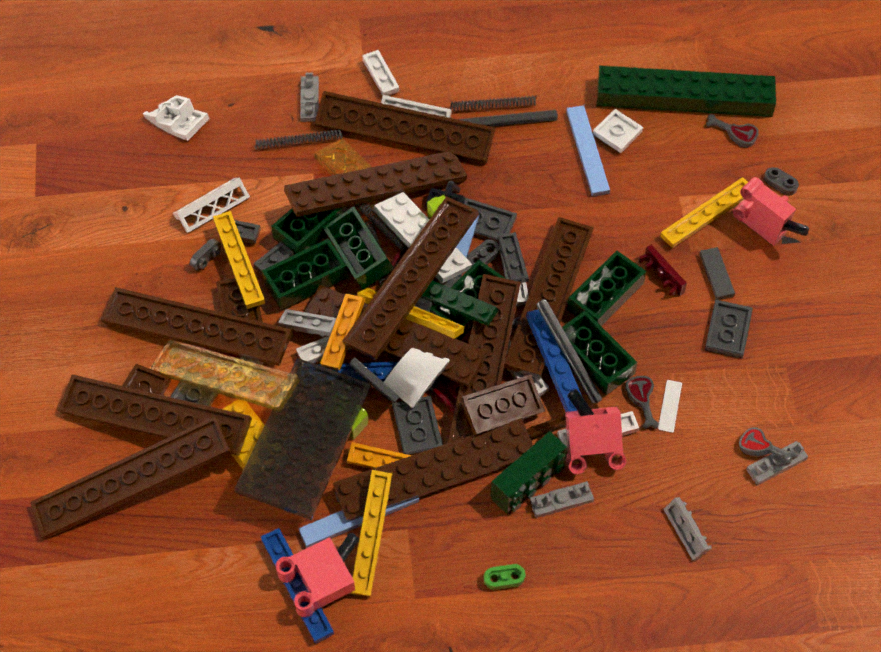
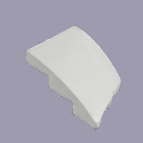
M178 95L159 104L158 109L150 113L148 111L143 113L144 117L157 127L187 141L210 119L208 113L194 110L189 98Z
M411 348L390 372L384 383L410 407L414 408L424 393L430 389L437 376L443 372L450 360L448 358H438L431 353H424L421 350Z

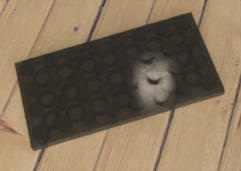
M297 358L235 486V493L312 520L370 391L371 384Z

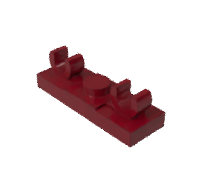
M652 245L646 247L645 254L639 258V263L643 261L649 262L645 265V269L649 270L652 267L655 269L657 276L665 281L662 288H672L669 291L670 296H673L675 293L679 296L684 294L687 282Z

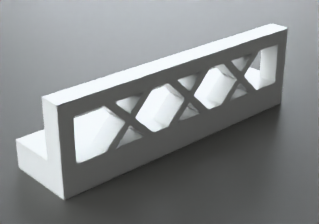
M233 178L175 211L173 215L176 220H180L185 231L188 233L211 220L213 216L225 212L250 196L241 179ZM237 187L240 188L244 195L238 199L232 197L233 190ZM220 197L228 198L226 206L223 208L216 206L217 200ZM204 206L212 207L211 213L207 217L200 215ZM190 214L197 216L195 224L189 227L184 218Z

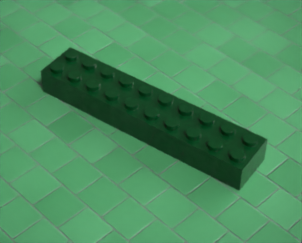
M599 65L596 106L773 117L776 107L775 76Z

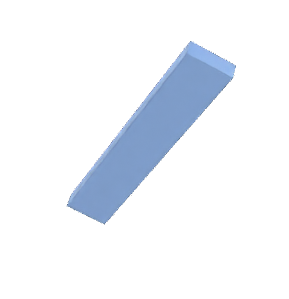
M583 105L567 108L566 113L591 195L593 197L610 194V188L585 107Z
M419 497L386 508L385 516L419 502ZM339 511L299 528V532L306 548H309L329 537L331 539L362 526L363 517L346 522L343 511Z

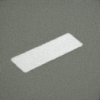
M671 380L666 382L658 426L659 430L674 432L682 388L681 382Z

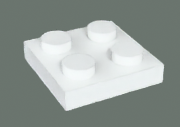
M614 109L593 130V135L622 153L643 132V127Z

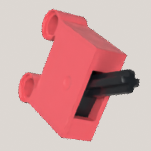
M756 177L752 178L741 188L740 194L744 200L733 209V215L737 220L744 222L773 246L785 236L787 231L804 236L808 235V226L791 221L796 209L788 203L789 198L787 196H778Z
M577 389L571 390L567 397L577 411L565 412L568 448L565 461L569 470L574 474L584 472L587 464L583 455L605 453V458L612 469H622L626 465V457L623 454L621 412L617 407L591 409ZM620 455L618 460H611L613 456ZM574 460H580L579 464L572 465Z
M349 533L338 550L329 537L290 557H282L277 561L276 570L281 581L291 582L298 572L308 592L298 593L295 597V608L299 616L309 617L320 607L355 590L354 580L344 562L359 542V537L356 534ZM285 567L291 568L288 572H282L281 570ZM302 602L310 603L307 607L299 606Z

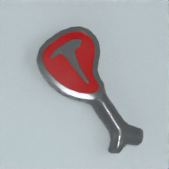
M756 427L746 430L739 440L740 450L748 455L764 456L772 453L783 458L786 465L791 464L792 459L798 457L795 450L785 451L774 446L765 438L764 432Z

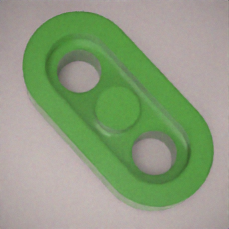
M518 564L491 567L484 574V583L492 590L518 587L525 581V570ZM517 575L518 579H512L511 576ZM491 578H497L498 581L492 582Z

